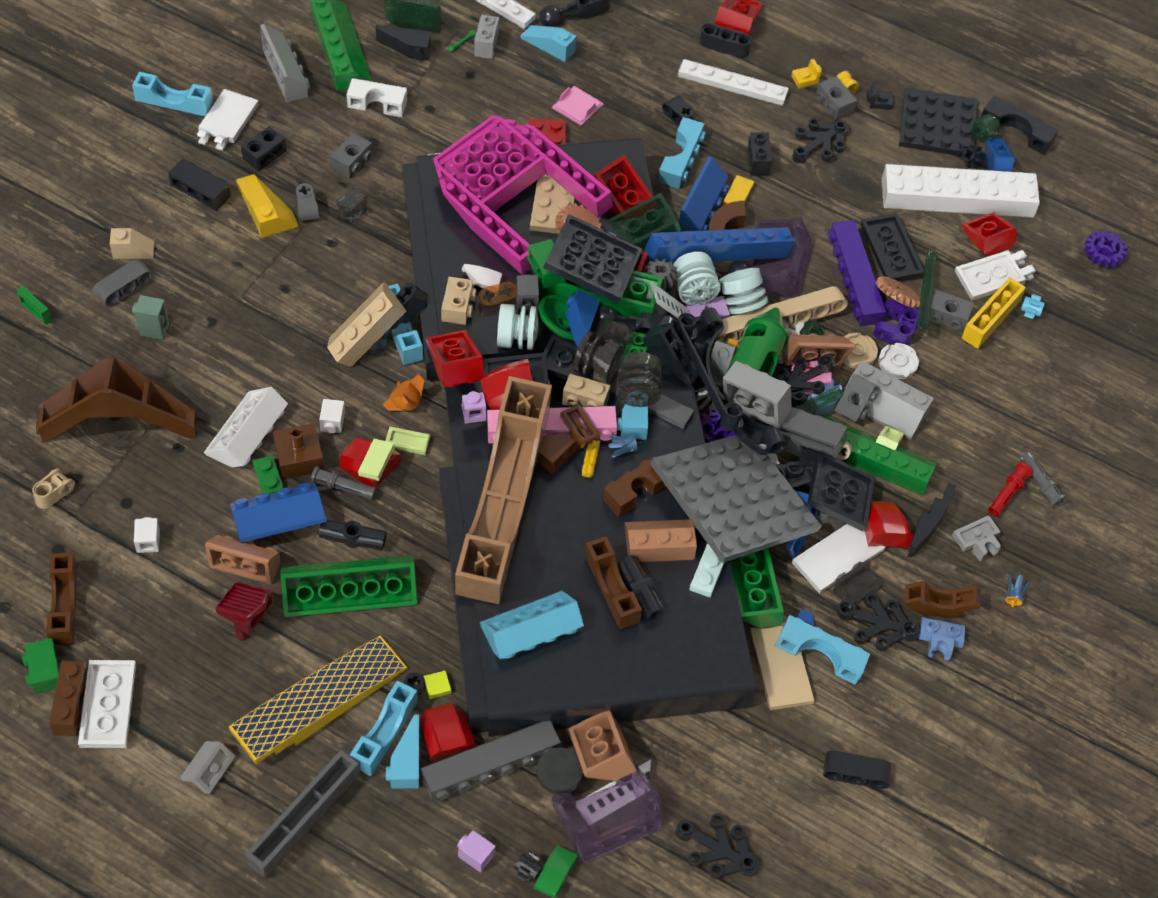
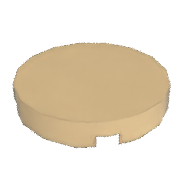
M850 333L844 336L855 344L854 350L844 361L845 365L856 369L861 361L870 365L875 362L878 347L871 337L867 335L865 337L861 333Z

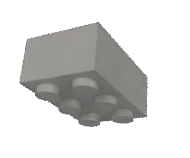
M735 361L723 377L724 398L730 403L739 404L744 413L777 428H780L791 413V385L785 381L775 379L765 372L755 370L749 365Z

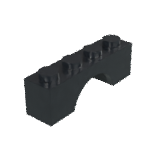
M993 96L984 107L980 118L981 122L994 129L1004 126L1019 129L1026 135L1028 147L1042 155L1054 143L1059 130L996 96Z

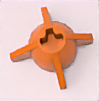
M418 373L411 380L403 383L397 382V388L391 393L390 398L383 403V406L388 411L414 410L421 400L424 385L423 377Z

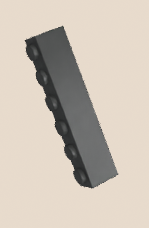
M793 407L791 413L779 428L785 440L819 452L822 451L836 458L847 441V426ZM743 412L744 415L761 424H764L769 427H774L766 422H763Z
M551 721L540 722L421 768V778L431 801H442L455 792L468 791L473 785L479 783L486 784L496 776L502 774L504 776L509 775L515 769L522 766H532L546 751L552 748H560L561 742Z
M340 750L245 854L247 865L266 879L360 775L359 763Z

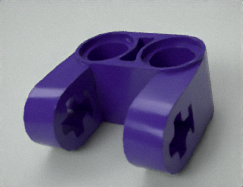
M887 300L884 304L885 316L899 322L897 326L884 321L878 322L873 334L877 339L890 344L902 343L909 345L916 330L920 312L917 308L906 306L896 300Z

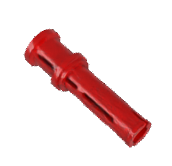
M1017 463L1015 466L1016 470L1006 478V485L987 509L992 516L999 517L1014 494L1024 487L1026 479L1033 475L1032 468L1026 463Z

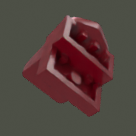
M236 582L224 594L215 610L218 615L234 623L236 637L245 641L275 602L274 592L271 589Z

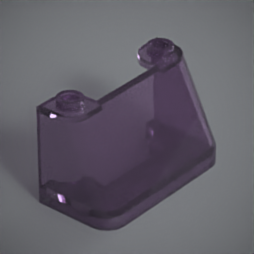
M802 217L758 221L756 229L788 227L796 242L787 258L755 259L753 268L760 269L763 283L757 287L765 288L766 293L789 299L800 296L812 249L811 237Z
M635 762L634 765L637 771L617 780L615 785L576 801L571 793H560L551 797L553 808L576 853L583 862L593 861L651 835L662 827L664 819L659 793Z

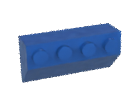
M708 157L681 208L677 232L708 231V223L715 213V209H719L721 206L722 195L726 196L728 192V176L713 157Z
M303 483L296 488H282L275 493H261L255 498L237 499L234 503H230L235 528L241 543L327 522L315 483Z

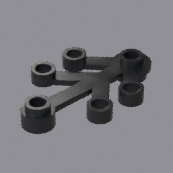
M817 118L809 120L808 128L810 130H829L826 133L807 131L806 128L801 126L796 128V138L815 140L804 147L799 146L793 150L792 160L795 163L802 164L806 162L808 153L822 144L821 159L826 162L830 161L833 152L830 150V139L834 136L836 137L834 150L838 153L845 151L846 143L844 142V136L849 131V125L845 121L835 120L832 123H821Z
M824 354L818 358L817 366L800 375L801 371L807 369L808 365L805 358H797L794 361L795 366L791 375L787 368L782 367L776 371L777 376L775 379L783 381L788 379L786 383L791 385V389L813 390L814 394L820 395L825 391L823 382H807V380L821 372H832L835 367V361L832 355ZM804 391L791 392V400H795L796 404L802 405L807 401Z
M874 593L867 594L864 603L868 608H872L877 616L856 610L854 603L849 600H843L838 605L837 614L841 619L854 618L874 625L865 630L860 629L856 631L854 641L857 644H865L868 638L887 629L896 631L887 637L880 636L877 638L875 647L879 651H886L892 643L901 639L914 641L920 635L918 624L913 620L906 619L896 600H889L885 610L888 614L894 615L898 622L890 620L880 605L878 596ZM868 599H873L875 602H869ZM889 605L895 606L896 609H891ZM858 635L864 636V639H860ZM882 641V642H884L886 645H885V646H882V645L879 644V642Z
M720 813L713 814L710 819V825L715 830L718 842L696 830L694 824L688 820H682L677 824L676 836L681 841L693 839L712 850L706 853L691 852L688 857V864L691 867L697 868L703 863L727 858L734 863L723 866L719 863H713L710 866L708 873L712 879H719L723 875L736 872L744 876H752L757 873L759 860L748 851L744 839L745 828L743 826H733L730 833L731 838L736 841L738 854L730 848L723 826L725 818ZM720 819L721 823L716 824L713 820ZM688 826L690 830L687 832L683 831L682 827ZM739 830L742 835L737 836L734 831ZM694 856L698 857L699 862H693L691 858ZM744 861H750L752 866H746ZM717 868L720 870V873L714 874L712 869Z

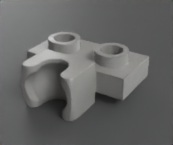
M989 515L955 530L952 534L962 551L965 552L973 548L972 552L980 562L984 560L987 550L995 556L1001 548L1000 543L995 538L999 536L1000 530Z

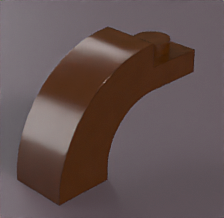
M745 200L731 202L719 208L710 220L708 231L744 228L746 219Z
M926 581L905 585V605L919 613L930 616L960 617L964 616V611L980 608L981 589L974 585L944 590L935 588Z

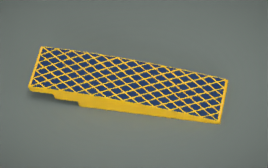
M379 636L281 692L230 725L229 729L255 764H257L273 752L277 755L293 743L298 745L406 671L407 667L386 641Z

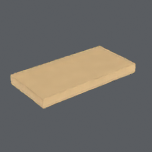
M782 623L781 626L753 627L749 630L770 710L814 703L801 651L794 656L775 646L785 623Z

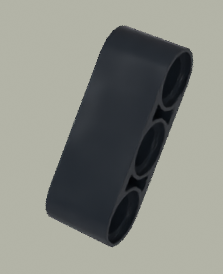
M710 23L704 24L701 27L699 41L701 46L739 58H745L749 55L752 42L750 35Z
M840 751L826 752L823 770L825 778L876 789H886L889 787L890 762Z

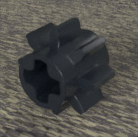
M969 145V148L963 150V158L961 160L966 162V167L977 169L979 165L984 163L986 153L982 152V147L978 145L975 147Z
M530 852L528 856L523 853L514 866V869L518 871L516 877L524 882H528L529 879L536 881L544 867L539 863L542 858L533 852Z

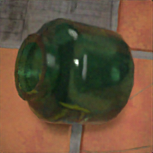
M985 114L974 121L972 132L981 141L989 140L1000 132L999 120L994 115Z

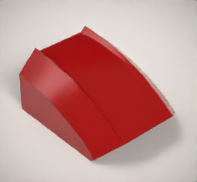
M994 212L961 224L964 232L973 244L987 256H992L1007 249L1010 250L1016 242V227Z
M528 359L499 367L487 373L481 379L485 403L491 410H500L509 376L533 381Z
M356 438L340 454V468L361 483L376 487L377 489L394 468L396 469L401 463V454L393 450L379 481L361 477L358 471L373 440Z
M871 501L868 523L864 529L868 546L908 548L914 537L906 517L893 502Z
M450 703L426 709L419 719L431 764L475 748V742L463 709L455 704Z

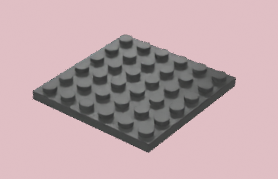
M737 435L655 457L650 463L722 563L818 532L821 528L820 523L767 454H758L742 443Z

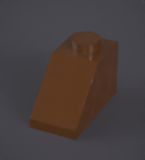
M571 433L548 434L541 441L536 462L553 474L580 446Z

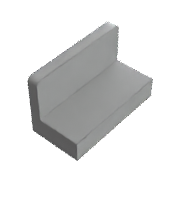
M206 741L180 779L185 782H193L205 794H210L235 758V755L221 742Z

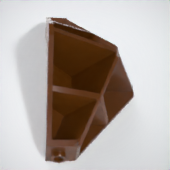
M120 357L104 358L40 404L39 422H36V433L40 434L42 442L50 441L86 418L138 417L188 439L196 438L197 433L195 409L190 408Z

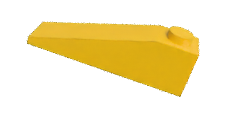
M255 174L236 179V183L261 238L299 227L292 210Z

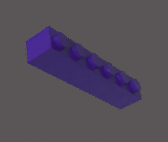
M855 220L832 222L831 230L828 231V240L833 244V255L837 257L838 270L842 272L843 285L848 290V300L853 305L854 318L858 320L859 326L875 325L884 320L886 310Z

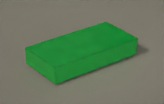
M23 286L17 289L19 301L44 324L47 325L52 321L49 309Z

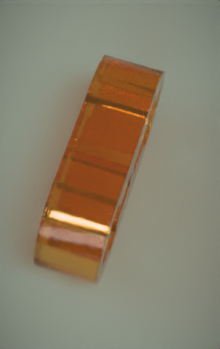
M503 282L486 287L478 293V301L483 306H491L511 300L516 296V286L512 282ZM505 286L512 290L509 293V297H507V294H499V291L504 290ZM485 291L488 294L495 293L496 295L490 298V302L487 299H483V296L486 294Z

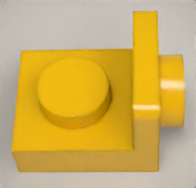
M812 59L810 60L809 67L793 70L791 76L799 89L818 84L822 70L820 65H817L816 61Z

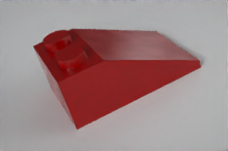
M724 0L719 7L714 25L750 35L764 4L754 0Z
M625 155L593 175L611 191L613 207L610 209L626 224H629L657 205V202Z
M466 330L426 338L438 378L443 387H455L458 384L467 382L475 383L484 377L482 355Z

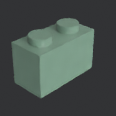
M140 295L138 302L134 303L132 313L136 318L135 326L138 327L139 335L163 340L169 326L164 299Z

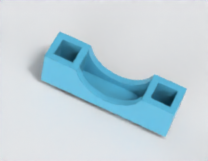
M143 72L138 73L132 85L135 101L201 116H206L213 105L211 88L193 84L190 89L185 91L174 90L163 84L158 76Z
M685 117L682 118L677 130L676 143L681 146L683 152L676 156H665L659 170L658 183L680 189L682 182H686L689 173L687 170L692 169L693 157L698 155L700 149L699 143H703L705 139L704 123Z
M394 284L389 286V288L396 296L400 291L399 285ZM410 321L408 323H400L396 329L390 331L403 365L423 360V346L417 330H413Z
M789 615L775 644L776 647L794 656L806 649H814L824 653L832 661L835 675L854 685L862 676L870 653L862 648L853 646L843 641V639L834 637L824 632L821 628L809 625L800 618Z
M399 681L395 683L385 699L382 712L375 725L367 735L361 736L350 754V757L359 763L360 771L372 776L418 702L417 690Z

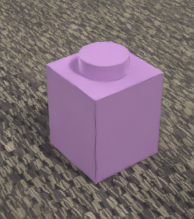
M473 830L468 836L464 835L457 845L459 847L458 857L480 873L495 856L496 846Z

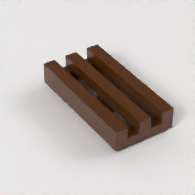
M579 404L560 412L561 419L580 448L585 447V444H592L594 440H600L599 433ZM575 411L577 412V414L579 415V417L591 433L590 436L588 435L583 425L574 414Z

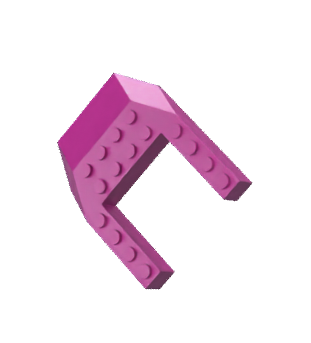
M492 115L433 158L443 195L467 225L522 275L532 268L527 259L528 245L530 244L494 212L544 174H548L595 216L600 217L613 207L611 191L533 125L526 124L524 126L516 124L514 120H505L502 117Z

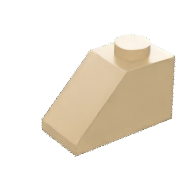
M111 228L110 248L113 259H153L154 240L132 228Z

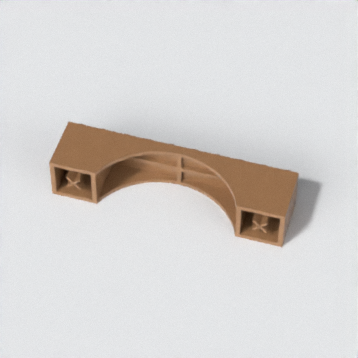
M512 376L508 378L498 415L495 439L482 495L469 532L466 533L455 574L456 595L500 604L550 410L552 385Z

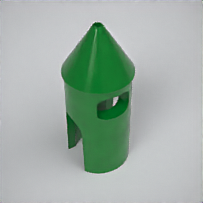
M775 307L746 322L744 333L727 372L735 361L749 365L755 370L765 372L772 377L782 350L788 342V334L779 308Z

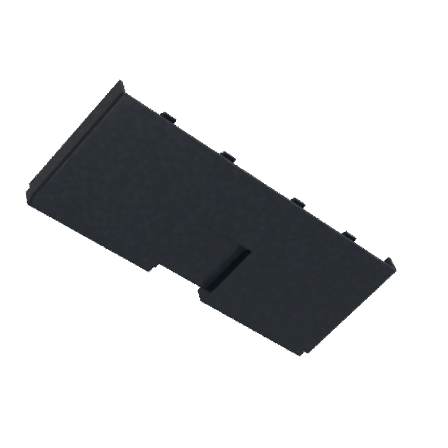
M641 138L557 145L592 176L625 155L653 196ZM439 154L416 156L417 163L402 164V182L415 285L428 295L427 302L419 310L427 380L439 379L426 342L427 337L466 330L482 358L488 359L543 353L552 334H554L544 324L538 311V332L533 350H527L528 340H524L523 348L519 349L517 339L513 340L511 348L497 347L500 305H515L517 314V276L522 274L479 237L443 195L433 158ZM537 180L494 212L530 245L549 239L555 243L559 235L557 233L530 230ZM575 198L574 203H576L577 206L582 205V204ZM656 206L629 224H626L611 209L597 217L601 218L604 231L616 234L618 238L642 248L643 252H645L644 249L651 234L661 233ZM464 264L481 266L502 273L498 290L495 293L476 285L473 287V289H476L475 301H471L470 305H473L472 316L467 318L466 325L442 321L441 308L448 278L455 277L470 280L467 273H463L461 270ZM531 268L523 275H535V272ZM673 287L671 290L666 288L665 292L675 299ZM539 296V303L543 298L542 296ZM657 304L655 314L670 316L676 322L678 321L677 317ZM616 326L611 331L603 332L595 327L592 337L581 344L622 358L626 344L629 341L630 331ZM660 362V368L657 371H651L648 368L640 370L636 366L629 365L615 397L609 395L606 406H615L616 420L621 418L623 407L643 375H648V405L658 392L694 410V415L686 427L682 429L648 412L646 440L636 439V442L641 441V444H637L636 452H626L611 458L615 451L622 448H609L608 445L613 443V439L608 441L599 440V451L594 474L591 478L582 476L588 444H585L583 448H579L553 474L536 462L500 604L456 595L455 592L457 566L466 533L469 532L477 512L494 443H488L487 411L486 421L466 424L464 421L462 395H467L473 391L482 393L481 380L475 383L458 384L455 387H444L454 466L439 468V482L468 723L472 734L488 732L489 737L509 735L544 721H551L554 729L570 728L596 714L611 711L617 722L752 706L756 684L730 560L724 562L711 597L690 590V585L707 546L706 540L697 528L694 527L696 538L694 560L639 562L645 575H649L654 583L655 593L664 608V614L658 619L651 621L646 620L643 613H641L640 623L620 630L585 558L586 543L607 536L615 553L618 567V562L628 556L625 522L690 520L667 487L653 496L644 488L633 489L638 495L636 507L619 518L603 501L605 486L611 481L615 482L620 479L628 470H634L644 460H650L653 457L705 444L693 383L687 386ZM548 374L549 384L552 385L551 408H569L570 406L562 404L563 390L567 380ZM480 410L469 411V415L480 413ZM617 430L616 436L621 437L620 430ZM618 567L620 576H621V578H622V580H623V582H624V584H625V586H626V588H627V582L625 581V579H624V577H623V575H622V573H621V571H620V569H619V567ZM560 591H564L577 601L583 627L578 628L575 633L557 636V639L552 642L539 643L534 649L516 652L513 657L507 659H500L493 652L480 625L481 621Z

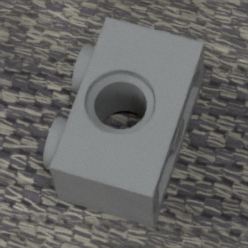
M481 15L475 37L474 56L493 58L499 34V17Z

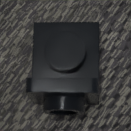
M872 83L871 89L867 90L866 95L870 108L892 110V91L876 90V83Z

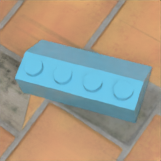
M564 591L480 622L493 652L500 659L511 658L516 652L521 650L534 649L537 644L542 642H552L557 639V636L562 634L575 633L578 628L584 626L577 601Z

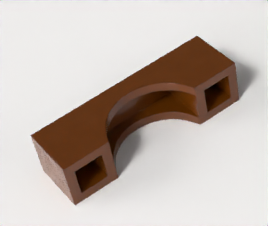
M607 536L587 542L585 545V558L619 630L640 623L642 609L634 592H630L626 588L620 576L615 553Z
M73 552L50 554L49 574L52 602L50 613H47L46 633L48 639L52 638L54 645L74 644L77 563Z

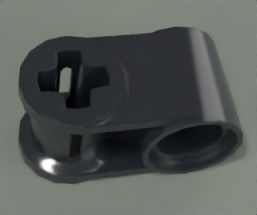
M677 95L662 104L664 114L678 127L683 117L693 120L694 109L682 96Z

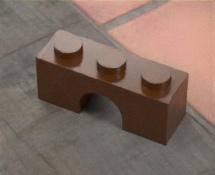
M653 458L644 460L637 468L632 471L628 470L620 479L615 482L611 481L605 486L603 501L618 518L636 507L638 495L633 489L644 488L653 496L666 488V485L650 464Z
M61 661L49 721L53 735L77 737L81 718L79 711L80 695H85L88 673L85 662Z

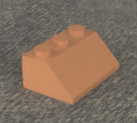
M791 333L788 334V342L782 350L784 365L792 366L797 358L802 357L806 359V362L817 361L824 354H830L835 361V367H841L854 350L855 344L844 336H835L833 334L824 336Z
M690 520L625 522L627 555L636 556L638 562L694 560L696 538L694 526Z
M216 535L205 544L210 568L272 585L281 564L279 552L273 548H262L251 542L241 543L230 536Z
M611 711L596 714L569 728L585 777L617 781L637 771L620 725Z

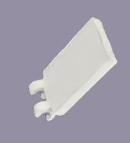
M224 89L199 125L197 136L201 138L198 143L206 145L210 137L213 136L216 137L214 141L218 143L215 148L223 151L228 142L234 143L259 106L258 100Z
M1008 250L955 268V273L971 301L994 294L1009 277L1022 285L1025 284L1026 280L1034 278L1032 273H1035V269L1032 265L1019 269L1018 266L1025 264L1023 260L1027 257L1025 252L1021 250L1010 254Z

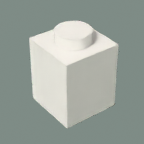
M323 399L319 419L320 431L327 433L342 432L345 415L344 401Z
M144 517L142 519H135L134 544L136 552H159L160 528L157 518Z

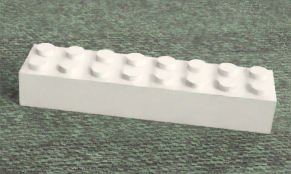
M886 164L882 176L883 208L971 214H990L994 212L997 215L1034 217L1039 205L1037 177L1034 173Z

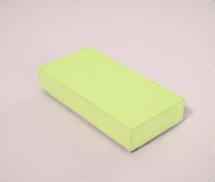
M885 426L879 434L876 443L896 450L904 433Z
M389 427L385 441L394 443L395 450L426 455L430 434Z
M373 439L359 468V476L379 481L395 448L394 443Z

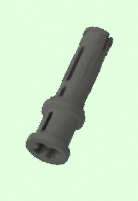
M1030 451L1021 455L1020 461L1032 468V477L1041 487V494L1045 495L1050 501V506L1053 509L1062 506L1068 500V497L1057 487L1058 483L1048 477Z
M319 466L314 468L311 476V484L317 483L327 486L329 490L339 489L373 500L376 493V487L343 478L335 471L331 473L321 470Z

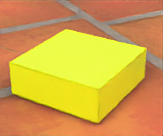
M446 671L424 676L429 699L451 694Z

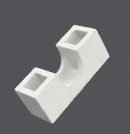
M352 78L347 92V107L366 111L369 103L378 101L383 103L384 114L402 117L407 103V88Z

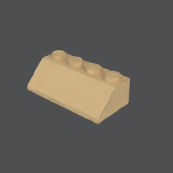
M385 282L329 337L327 348L338 363L352 367L370 349L372 344L378 341L406 312Z

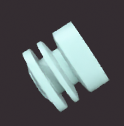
M691 252L679 257L674 262L673 267H676L677 280L675 283L679 297L684 303L688 305H701L711 301L718 295L720 283L715 273L712 259L708 254Z
M759 268L735 271L719 280L722 293L732 294L725 299L726 304L729 305L727 308L730 314L749 312L768 303V298L764 295L766 293L765 288L757 287L763 283Z
M501 304L497 347L511 348L513 340L517 339L519 349L523 348V341L528 340L527 350H533L538 332L536 307L531 306L530 315H526V306H522L520 315L516 314L515 305Z

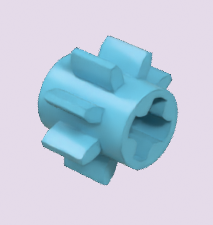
M1032 294L1031 298L1025 297L1021 308L1022 311H1025V317L1031 319L1034 318V315L1040 317L1045 304L1040 301V296Z

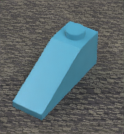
M531 25L521 35V39L564 62L576 51L577 36L562 28Z
M643 375L623 407L621 418H617V430L621 431V437L634 435L637 440H646L648 375Z
M419 715L413 716L391 756V766H386V780L391 781V789L419 788Z

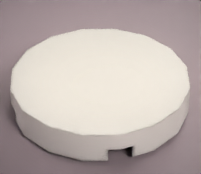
M895 343V345L889 344L881 350L878 362L883 372L896 379H907L917 371L919 357L916 356L917 353L910 346Z

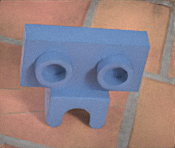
M922 617L919 639L929 641V657H933L935 651H941L944 654V659L948 661L952 656L953 647H963L965 637L964 625Z

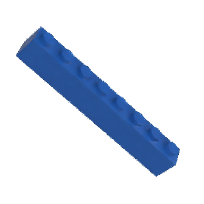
M788 227L661 232L651 234L644 251L648 253L649 261L654 262L656 258L662 261L665 258L666 263H674L679 257L691 252L708 254L712 261L787 258L796 240Z

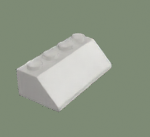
M272 387L249 391L204 453L230 467L245 466L250 461V456L254 450L261 446V440L273 429L274 422L284 414V409L288 403Z

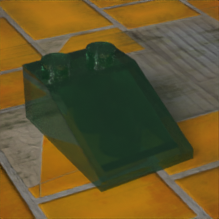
M384 0L385 19L389 23H393L400 28L431 31V33L438 34L441 32V5L432 0Z
M662 193L608 220L618 238L640 248L646 247L652 233L681 232L679 223Z

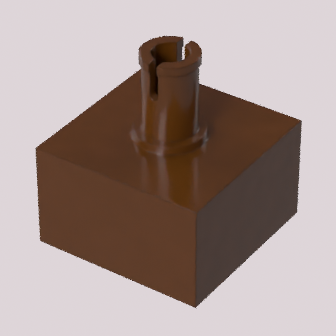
M315 423L273 431L282 480L312 474L316 466L324 470Z

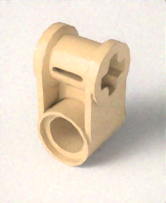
M60 468L52 470L32 488L36 505L41 509L52 507L53 504L74 489L75 481L68 479Z

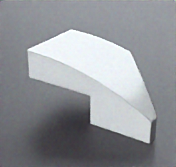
M463 265L461 270L463 273H467L470 280H473V287L476 285L493 293L498 290L502 273L481 266Z

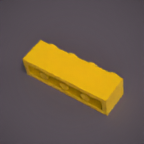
M1009 277L967 323L962 339L978 349L1019 304L1026 287Z

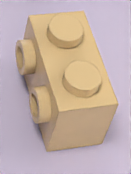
M455 277L448 278L441 308L443 322L466 325L467 318L472 316L473 305H470L471 301H475L476 298L473 280Z
M569 374L563 390L562 404L570 407L578 404L581 407L606 406L609 400L610 385Z

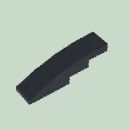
M948 483L943 499L935 497L929 514L921 512L907 557L912 558L937 530L946 514L956 485Z

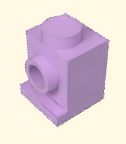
M473 391L467 395H462V411L465 424L486 421V404L483 392L477 393ZM480 410L478 414L469 415V411Z

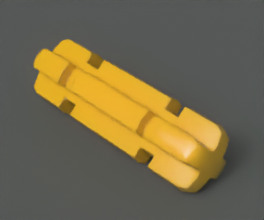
M594 440L592 444L588 445L582 468V476L591 478L594 474L600 441Z

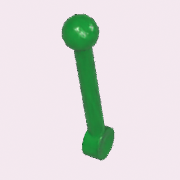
M470 30L469 35L456 44L450 45L448 50L454 52L455 48L466 40L476 37L477 32Z

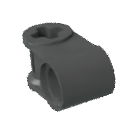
M307 183L298 185L296 195L299 220L319 219L313 187Z

